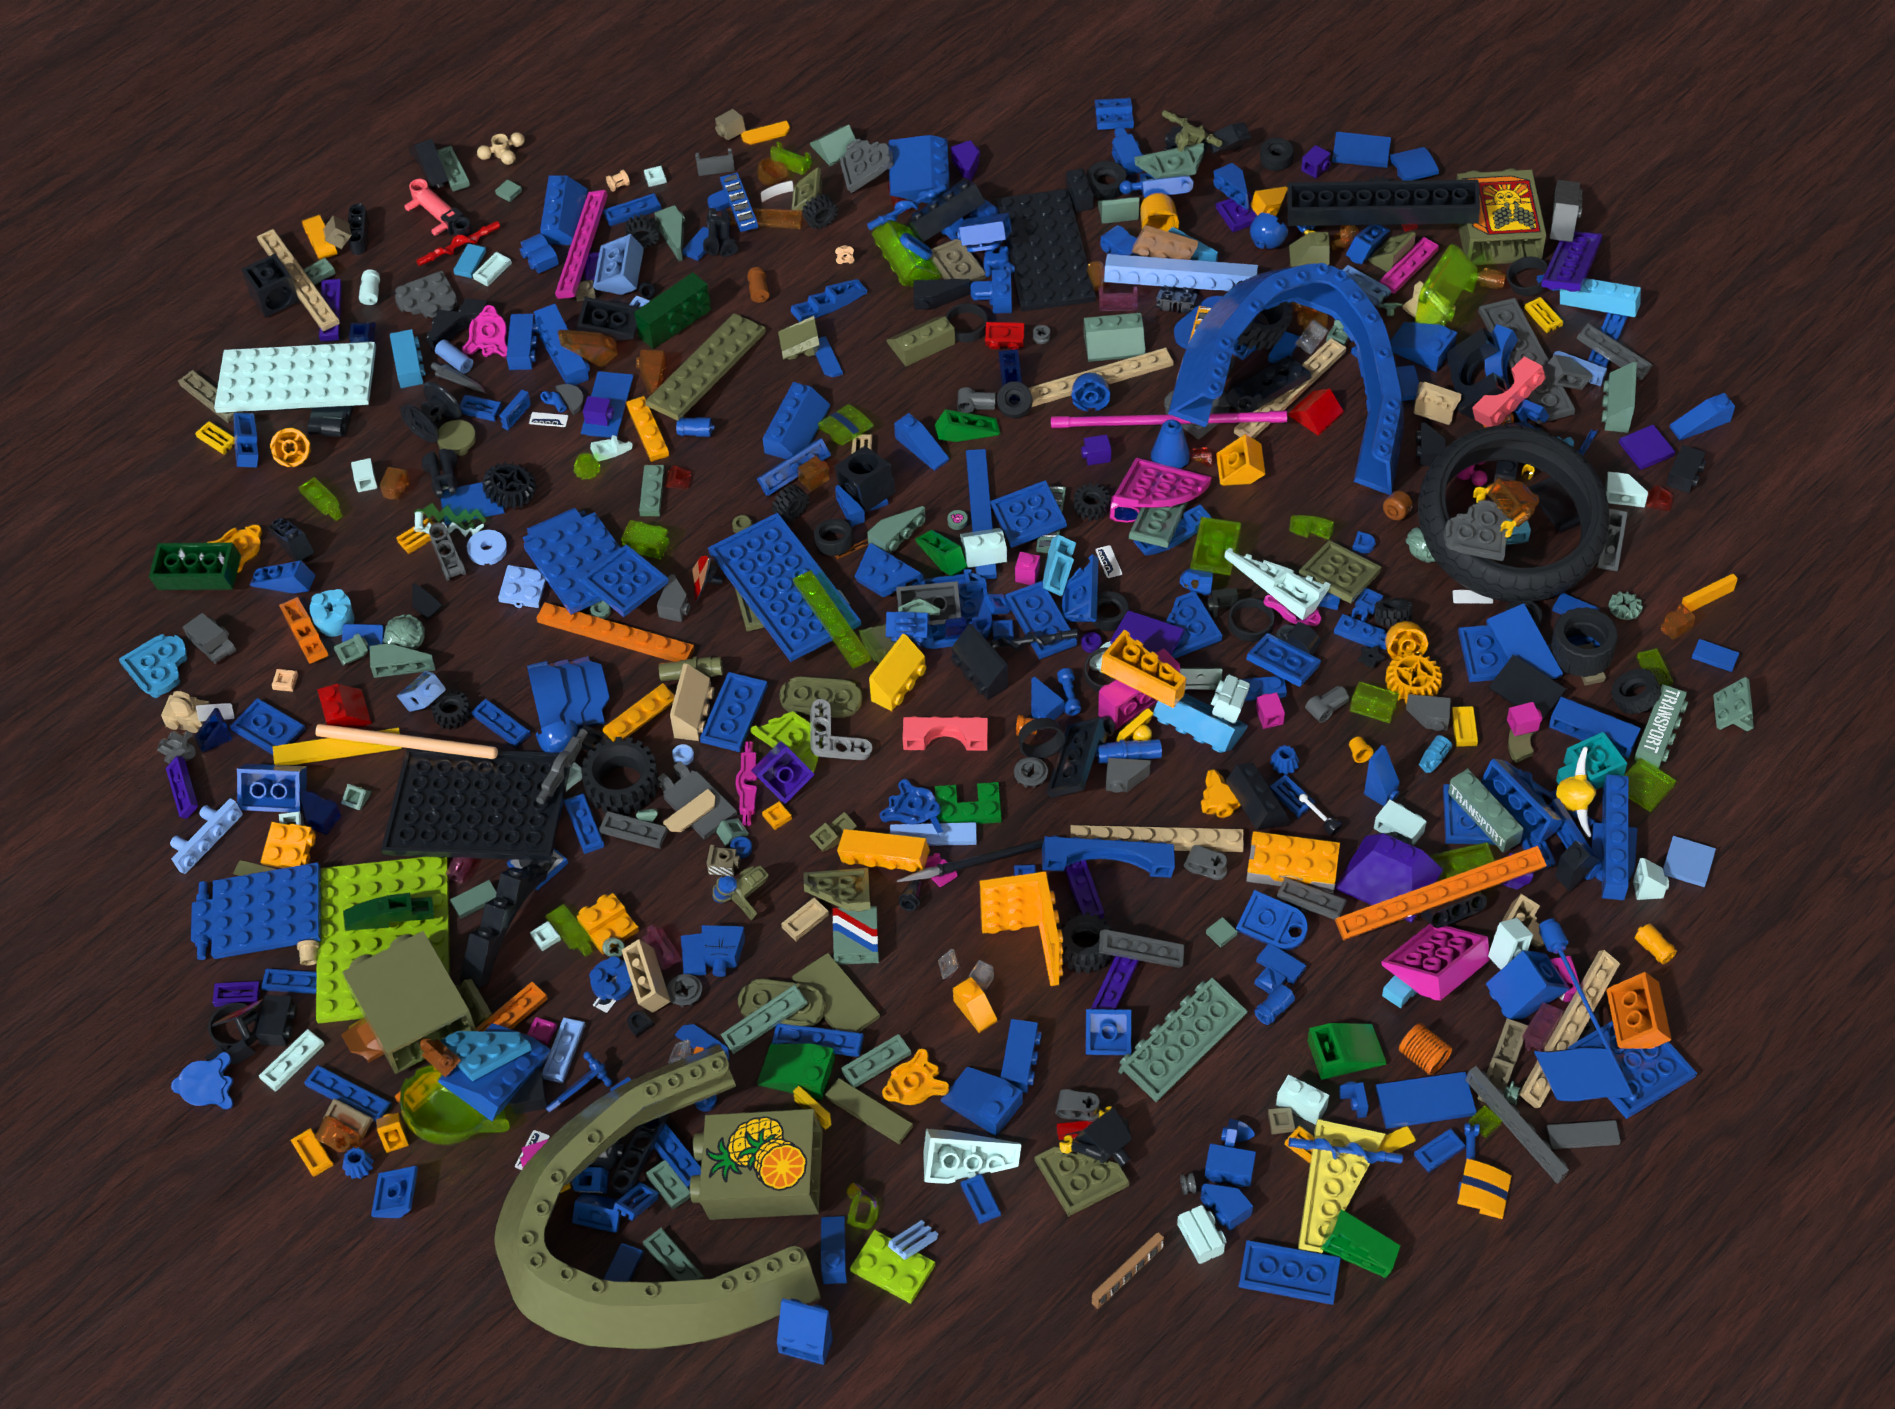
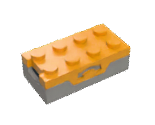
M1253 831L1247 882L1281 886L1286 877L1305 885H1314L1324 892L1334 893L1340 843Z

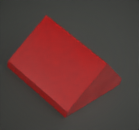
M1328 388L1310 393L1288 413V416L1319 436L1344 411L1331 389Z

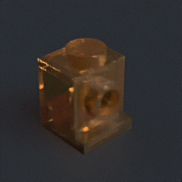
M387 468L380 483L383 497L391 500L399 499L401 493L405 491L406 485L409 486L410 484L407 470Z
M1681 603L1678 605L1677 611H1671L1665 616V621L1661 624V630L1672 640H1675L1692 629L1696 616Z

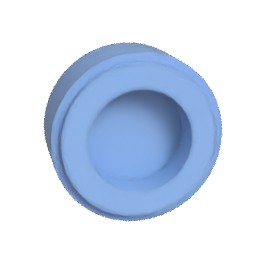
M681 744L673 749L672 755L676 764L681 761L684 765H688L693 761L694 753L689 745Z

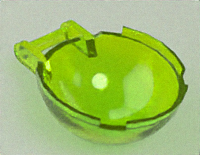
M432 1065L417 1069L415 1075L409 1080L406 1078L401 1087L400 1109L403 1119L409 1129L426 1142L435 1145H452L468 1140L477 1132H506L510 1128L509 1121L506 1120L505 1109L502 1110L496 1119L490 1121L440 1084L438 1079L442 1074Z

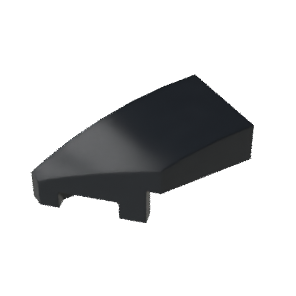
M415 583L412 585V607L423 618L428 620L441 609L442 605L423 588Z
M241 1039L227 1051L219 1046L204 1058L206 1061H211L220 1053L227 1052L232 1057L230 1064H238L256 1052L250 1044Z

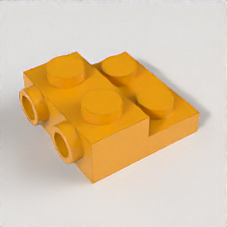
M272 822L261 863L278 868L309 864V851L316 840L315 831L311 827Z
M613 893L609 896L607 894L602 895L592 907H583L577 916L579 926L602 955L604 954L602 946L606 939L614 937L624 942L639 932L638 926L626 913L625 907ZM612 943L609 947L613 949L618 944L615 945Z

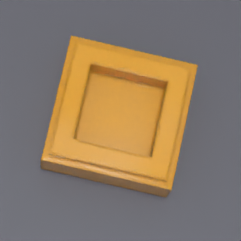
M780 801L762 812L763 817L774 830L792 820V815Z

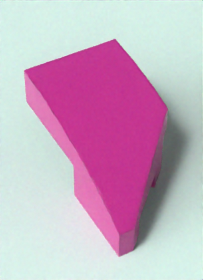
M934 853L933 856H928L924 869L936 867L937 864L947 863V861L941 859L940 853ZM955 870L948 874L944 873L943 876H934L931 879L939 887H942L958 876Z

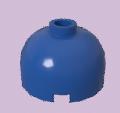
M1260 213L1255 217L1250 226V236L1254 244L1261 249H1275L1288 236L1286 225L1284 223L1280 225L1277 222L1278 218L1269 213Z
M1091 372L1079 376L1072 386L1071 396L1073 404L1083 411H1088V408H1096V411L1104 408L1110 401V388L1107 380L1101 375Z
M569 720L570 724H564V721H559L543 727L541 734L536 733L541 749L544 752H562L573 736L576 737L579 733L576 722Z

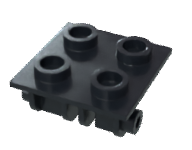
M1161 286L1156 298V308L1169 311L1170 302H1172L1171 312H1173L1174 303H1177L1176 312L1179 313L1181 303L1180 313L1188 314L1195 308L1194 303L1199 290L1187 287Z

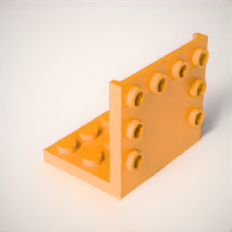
M1046 871L979 881L982 933L994 934L1004 930L1015 931L1025 927L1039 926L1050 986L1059 985V976H1063V937L1061 929L1057 930L1056 924L1059 923L1058 911L1053 910L1052 905L1055 904L1054 891H1049Z

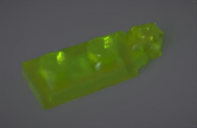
M315 477L298 487L299 492L325 516L330 514L336 521L343 517L340 513L341 510L338 508L340 505L337 498Z
M564 904L546 915V920L551 923L570 949L575 950L578 948L585 957L592 953L591 945L588 943L590 940L588 933Z

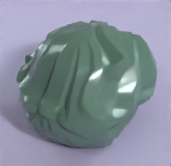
M1415 527L1408 533L1406 538L1411 554L1423 562H1436L1427 548L1420 527Z
M410 614L394 617L389 620L386 626L383 643L398 644L401 647L415 650L420 647L424 640L425 628L420 620Z

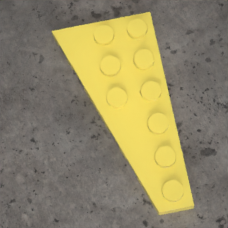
M1317 1120L1314 1140L1323 1138L1336 1147H1344L1354 1142L1359 1144L1364 1151L1376 1153L1385 1134ZM1312 1149L1298 1250L1323 1253L1320 1247L1329 1223L1340 1209L1345 1211L1370 1165L1363 1156L1341 1153L1338 1159L1334 1160L1331 1151Z

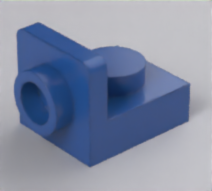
M1347 1082L1341 1085L1339 1098H1350L1351 1108L1356 1110L1357 1118L1367 1117L1368 1103L1363 1082Z

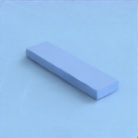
M940 823L944 832L938 834L933 824L890 825V834L926 838L928 846L976 845V823Z

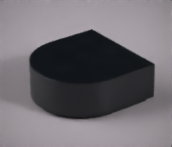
M635 1011L628 1016L627 1024L629 1030L638 1038L654 1026V1021L647 1013Z

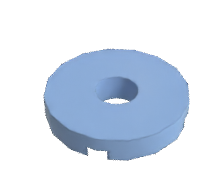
M495 530L479 531L472 535L467 543L469 558L479 565L495 564L502 560L507 552L504 536ZM485 546H492L489 550L482 549Z

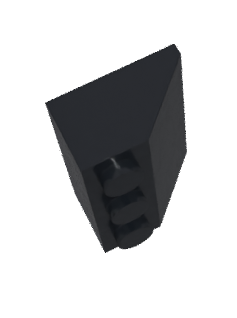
M972 623L969 624L952 646L951 661L955 667H959L963 671L966 680L971 681L975 685L976 691L980 695L983 694L989 700L1008 689V665Z
M1254 763L1237 764L1227 778L1226 783L1256 830L1289 826L1291 821Z

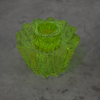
M583 452L576 458L574 473L582 479H591L597 476L601 466L593 454Z

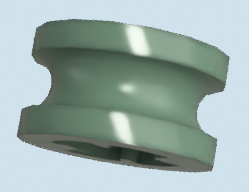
M610 937L603 943V952L609 957H620L624 944L621 940ZM612 943L618 944L616 952H609V949H611L609 946Z

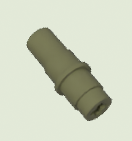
M694 656L693 659L659 663L661 682L679 680L683 663L689 664L709 678L723 675L721 657L698 658Z

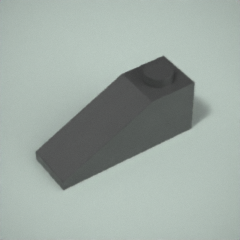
M1609 509L1608 537L1603 552L1597 561V568L1617 572L1627 512Z

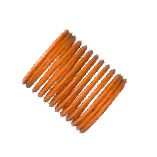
M1419 1023L1403 1038L1399 1051L1410 1058L1411 1061L1413 1060L1416 1065L1422 1067V1070H1425L1427 1074L1433 1075L1445 1064L1452 1052V1047L1449 1044L1447 1045L1441 1038H1438L1437 1035L1432 1033L1422 1023ZM1416 1034V1036H1415V1037L1412 1039V1041L1408 1044V1042L1410 1041V1039ZM1445 1051H1447L1443 1059L1440 1061V1063L1433 1070H1431L1442 1058Z

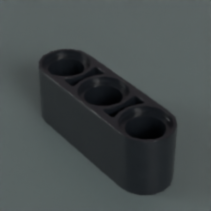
M356 203L349 208L348 223L350 225L351 237L348 239V243L353 254L361 255L367 251L369 220L365 206L361 203Z
M1476 892L1421 912L1420 915L1434 928H1442L1482 911L1487 904V899L1482 893Z

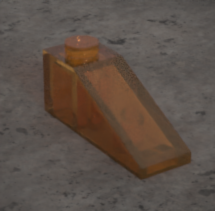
M572 330L558 331L561 346L600 367H604L618 355L614 339L602 333Z
M641 349L640 357L636 358V368L640 371L641 379L649 397L663 382L666 365L664 350Z

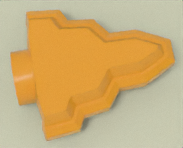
M1216 769L1208 770L1205 781L1207 788L1203 791L1204 799L1201 801L1202 812L1207 815L1216 814L1219 818L1228 817L1233 813V810L1241 805L1228 784L1225 783L1223 776Z

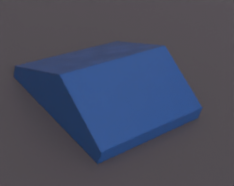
M1086 1009V1055H1126L1128 1053L1131 1055V1010Z
M417 1166L378 1173L371 1216L377 1218H401L411 1210L418 1172Z

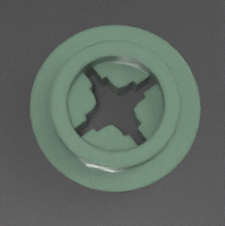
M1619 591L1616 595H1612L1609 601L1611 613L1623 620H1631L1638 617L1643 607L1641 599H1638L1636 594H1629L1628 591L1626 593ZM1623 601H1624L1626 604H1630V605H1629V608L1626 607V605H1622Z

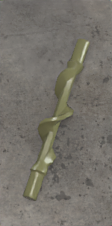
M1167 110L1162 112V116L1170 120V122L1178 123L1181 127L1196 128L1188 123L1187 118H1178L1176 114H1172ZM1201 125L1200 127H1197L1196 129L1204 130V129H1203L1204 126ZM1204 131L1205 137L1203 139L1207 143L1217 147L1222 145L1220 139Z

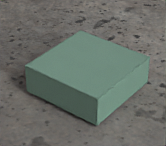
M507 179L495 191L496 195L511 202L522 192V189L519 185Z
M1222 917L1206 929V934L1221 948L1237 936V931Z

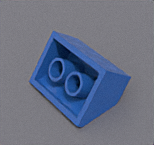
M243 764L237 768V805L240 810L301 812L307 788V766Z

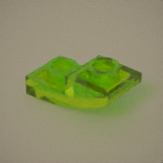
M1293 515L1290 519L1289 531L1308 538L1310 533H1313L1318 537L1329 540L1333 534L1334 522L1315 516Z

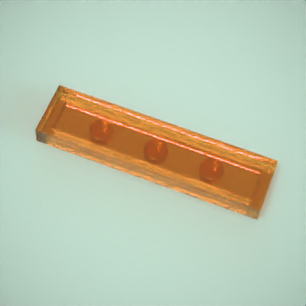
M729 207L731 225L738 226L731 207ZM752 208L758 227L801 229L802 211Z

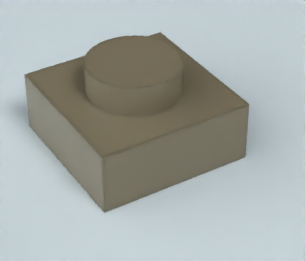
M593 280L579 283L576 292L577 301H583L584 297L596 299Z
M1291 1107L1268 1109L1271 1134L1294 1132L1295 1126Z

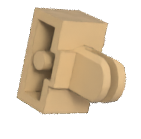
M176 691L173 695H169L161 714L166 727L173 730L182 729L192 733H206L210 721H199L196 705H210L209 701L198 700L195 697H190L185 692Z
M1520 894L1512 902L1502 922L1518 918L1533 934L1530 944L1540 948L1544 945V942L1539 934L1540 924L1536 922L1537 917H1535L1540 905Z

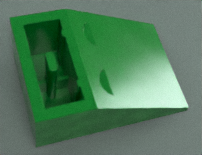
M1328 1023L1309 1028L1307 1042L1321 1080L1386 1065L1385 1057L1372 1024Z

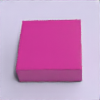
M536 1017L527 1035L548 1046L557 1025L556 1023Z

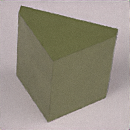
M819 167L794 185L792 213L802 214L803 206H807V200L810 202V198H816L818 194L821 197L822 177Z
M1415 232L1388 238L1368 258V261L1389 272L1414 247Z

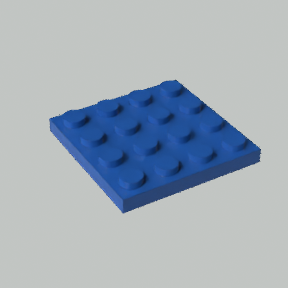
M1613 1021L1601 1027L1633 1094L1637 1095L1635 1101H1629L1628 1098L1608 1097L1626 1119L1695 1078L1697 1072L1669 1042L1652 1049L1619 1048ZM1596 1030L1570 1045L1567 1050L1606 1048Z

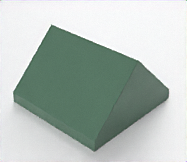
M846 125L810 142V146L831 166L841 161L840 158L844 157L847 151L846 146L856 139L850 126Z
M1139 197L1098 201L1102 224L1139 220Z

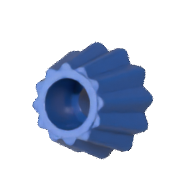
M1279 746L1271 756L1270 764L1273 766L1272 769L1277 770L1279 774L1284 773L1287 775L1289 772L1294 773V769L1298 768L1299 759L1294 748L1290 746Z
M353 1147L344 1155L342 1169L345 1170L346 1176H351L352 1179L356 1177L361 1179L364 1175H369V1171L373 1169L372 1164L374 1160L367 1151L359 1147Z

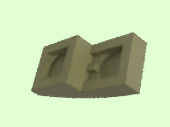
M844 812L831 824L824 823L809 837L822 852H825L840 843L844 829L858 831L859 828Z

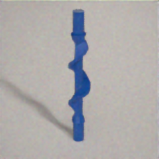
M941 184L934 189H929V191H922L918 198L913 201L898 202L895 205L894 211L867 224L868 228L872 230L881 224L884 225L887 220L896 221L900 213L911 207L917 210L919 204L924 200L935 198L936 195L946 191V186Z
M1505 761L1523 781H1526L1531 786V789L1538 796H1546L1550 800L1557 799V790L1549 792L1533 781L1530 772H1523L1521 769H1517ZM1567 810L1569 815L1579 820L1577 811ZM1588 817V825L1591 828L1595 821Z
M1290 1137L1288 1141L1289 1147L1331 1151L1334 1160H1337L1341 1153L1363 1156L1368 1163L1372 1164L1377 1161L1401 1164L1403 1160L1402 1154L1386 1151L1368 1152L1364 1151L1359 1144L1354 1142L1344 1147H1336L1323 1138L1313 1141Z

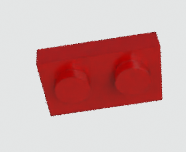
M986 322L985 346H989L990 349L1008 347L1011 350H1018L1019 347H1024V323Z

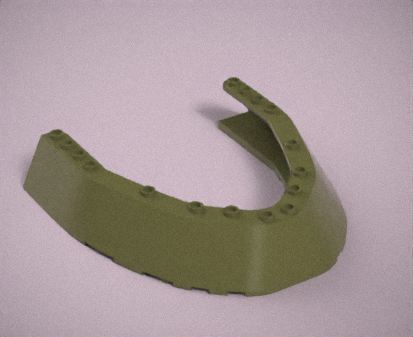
M719 1044L637 1077L607 1093L566 1123L525 1164L508 1192L500 1212L495 1231V1247L513 1300L519 1310L530 1321L559 1337L591 1347L657 1349L714 1340L780 1316L782 1298L787 1300L790 1298L798 1299L803 1304H809L821 1299L804 1250L797 1246L786 1248L713 1279L671 1282H613L598 1279L557 1260L546 1248L544 1240L545 1228L562 1188L590 1166L598 1156L636 1126L736 1087L729 1070L727 1057Z

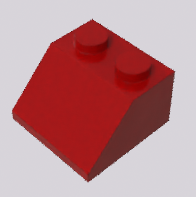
M341 684L317 689L327 725L359 728L372 724L362 689Z

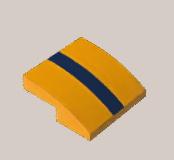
M1467 1159L1457 1204L1480 1209V1214L1503 1219L1511 1175L1490 1165Z

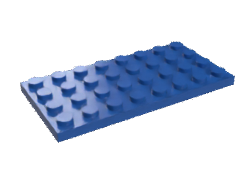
M778 513L708 547L712 558L790 662L861 626V620Z

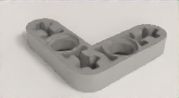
M817 699L813 702L810 710V748L812 753L819 757L852 760L868 759L872 751V744L866 739L831 736L830 704L824 699ZM818 707H822V717H819ZM822 724L826 727V730L818 731L815 725ZM819 738H823V739H822V746L824 747L823 749H821V748L819 747V745H818ZM843 744L846 746L847 750L843 752L839 751L836 748V745ZM859 747H863V750H865V752H861V749H859Z

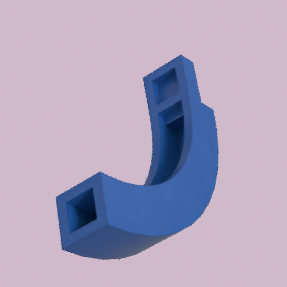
M1496 324L1491 334L1495 336L1498 351L1485 359V373L1488 376L1494 372L1506 381L1507 390H1509L1510 385L1507 376L1508 361L1518 338L1513 330ZM1526 399L1512 411L1513 416L1521 421H1526L1529 417L1533 421L1540 420L1546 422L1549 418L1543 406Z

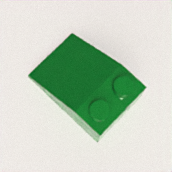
M770 1044L757 1085L793 1093L794 1089L801 1086L811 1097L822 1100L835 1063L834 1049L816 1044Z

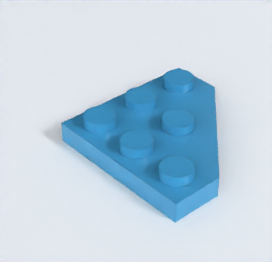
M457 1031L439 1040L461 1059L457 1066L471 1081L486 1075L531 1050L530 1043L519 1032Z

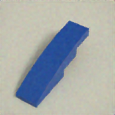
M858 279L826 286L825 292L810 295L808 302L792 305L790 311L799 322L812 316L818 318L850 304L865 295L867 290Z

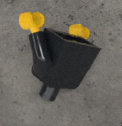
M1111 1106L1106 1107L1105 1112L1099 1110V1118L1083 1129L1075 1137V1141H1073L1070 1135H1066L1064 1137L1065 1143L1059 1142L1061 1152L1070 1153L1073 1151L1098 1160L1100 1163H1105L1113 1156L1122 1167L1131 1159L1124 1149L1132 1140L1129 1122Z

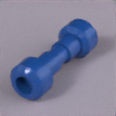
M1063 668L1058 671L1057 677L1065 691L1066 702L1064 703V709L1066 714L1074 716L1081 711L1080 701L1076 699L1073 692L1074 672L1070 668Z

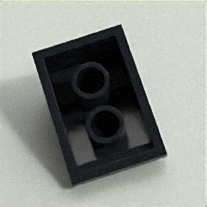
M584 297L577 324L576 340L596 344L633 339L637 326L635 311L641 307Z

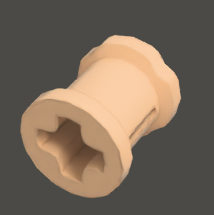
M621 170L620 173L614 176L606 177L607 184L612 192L623 185H630L629 178L624 170Z

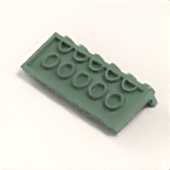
M1213 978L1207 983L1202 981L1195 988L1196 993L1192 997L1188 995L1180 1003L1182 1007L1177 1012L1173 1009L1165 1017L1166 1022L1162 1026L1158 1024L1150 1032L1152 1036L1147 1041L1143 1038L1135 1046L1136 1051L1132 1055L1126 1054L1119 1062L1121 1067L1118 1072L1120 1074L1125 1072L1155 1102L1169 1091L1248 1012Z

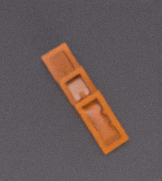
M296 597L280 604V609L309 664L327 657L328 653L299 598Z

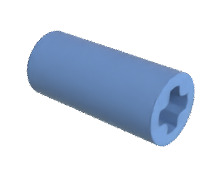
M441 340L436 345L435 353L459 372L465 374L471 370L473 360L450 342Z

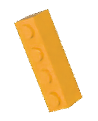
M844 829L837 851L841 862L848 865L861 864L868 867L878 866L891 870L904 869L915 872L925 868L930 849L926 838Z

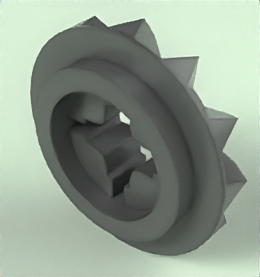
M1024 758L1015 765L1014 777L1017 779L1018 784H1024L1025 788L1027 786L1035 788L1036 785H1042L1044 780L1047 779V766L1038 758ZM1034 768V774L1029 778L1028 773Z
M681 974L669 982L667 991L673 1005L677 1004L681 1007L684 1005L692 1006L695 1001H699V997L702 994V985L695 976ZM681 985L688 990V996L681 993Z

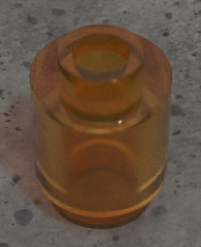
M1484 267L1483 271H1479L1477 282H1480L1482 287L1496 290L1498 288L1503 289L1506 274L1499 270Z

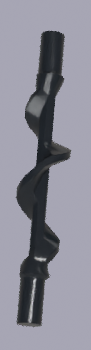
M1078 629L1060 630L1055 634L1036 636L1033 631H1029L1024 638L1007 640L1002 637L988 643L994 650L1007 646L1021 650L1027 643L1039 642L1041 645L1047 646L1055 643L1057 640L1063 641L1064 639L1079 637Z

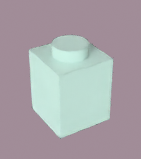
M371 458L351 462L357 491L362 492L376 489L377 483Z

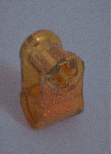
M331 1116L324 1117L315 1135L318 1141L338 1152H345L353 1147L358 1148L361 1146L360 1135Z

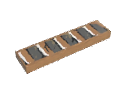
M1159 1232L1150 1238L1092 1293V1305L1099 1309L1164 1248V1237Z

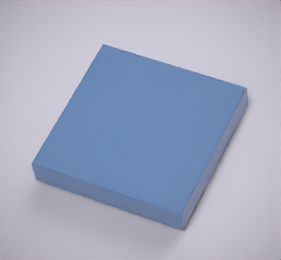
M1673 836L1663 867L1664 875L1705 887L1716 848Z

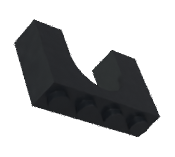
M1484 328L1446 352L1447 364L1451 371L1450 378L1455 389L1454 392L1461 394V400L1457 405L1458 411L1470 419L1474 418L1472 407L1484 395H1499L1507 391L1506 381L1494 372L1476 384L1471 385V376L1478 364L1498 351L1495 336Z

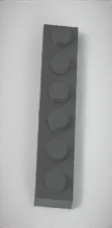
M1477 1066L1469 1070L1465 1079L1467 1083L1557 1184L1563 1181L1569 1171L1566 1163L1551 1151L1550 1145L1536 1134L1534 1127L1530 1123H1526L1520 1116L1519 1110L1514 1105H1510L1505 1099L1503 1092L1499 1088L1494 1087L1484 1071H1480Z

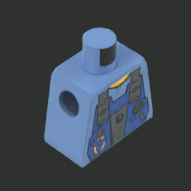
M424 671L400 692L397 697L407 710L411 712L426 708L446 688L434 673Z

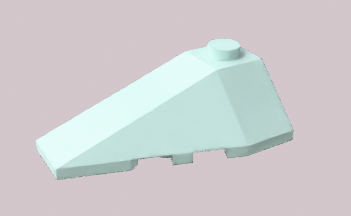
M926 1129L924 1181L948 1184L955 1182L957 1179L972 1178L981 1173H993L1018 1167L1021 1143L949 1130Z

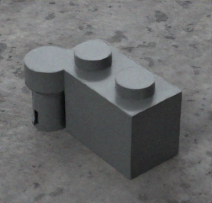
M201 613L183 626L189 641L208 655L214 664L225 656H230L236 652V648L227 638L229 636L227 630L223 626L219 627L212 617L208 618Z

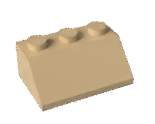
M683 663L670 712L674 738L699 741L706 725L704 721L705 716H708L710 712L709 700L713 699L714 687H711L709 677Z

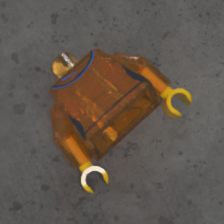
M1498 478L1495 482L1487 485V488H1475L1473 496L1474 498L1477 497L1476 502L1478 503L1481 500H1485L1488 494L1508 519H1512V521H1504L1501 525L1500 532L1507 529L1505 537L1512 535L1515 526L1519 527L1534 514L1535 507L1539 503L1538 495L1533 494L1523 482L1506 478Z

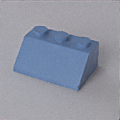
M631 234L601 245L593 284L595 289L620 295L637 289L644 247Z

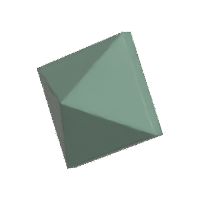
M657 808L638 810L636 817L639 820L652 823L659 810Z

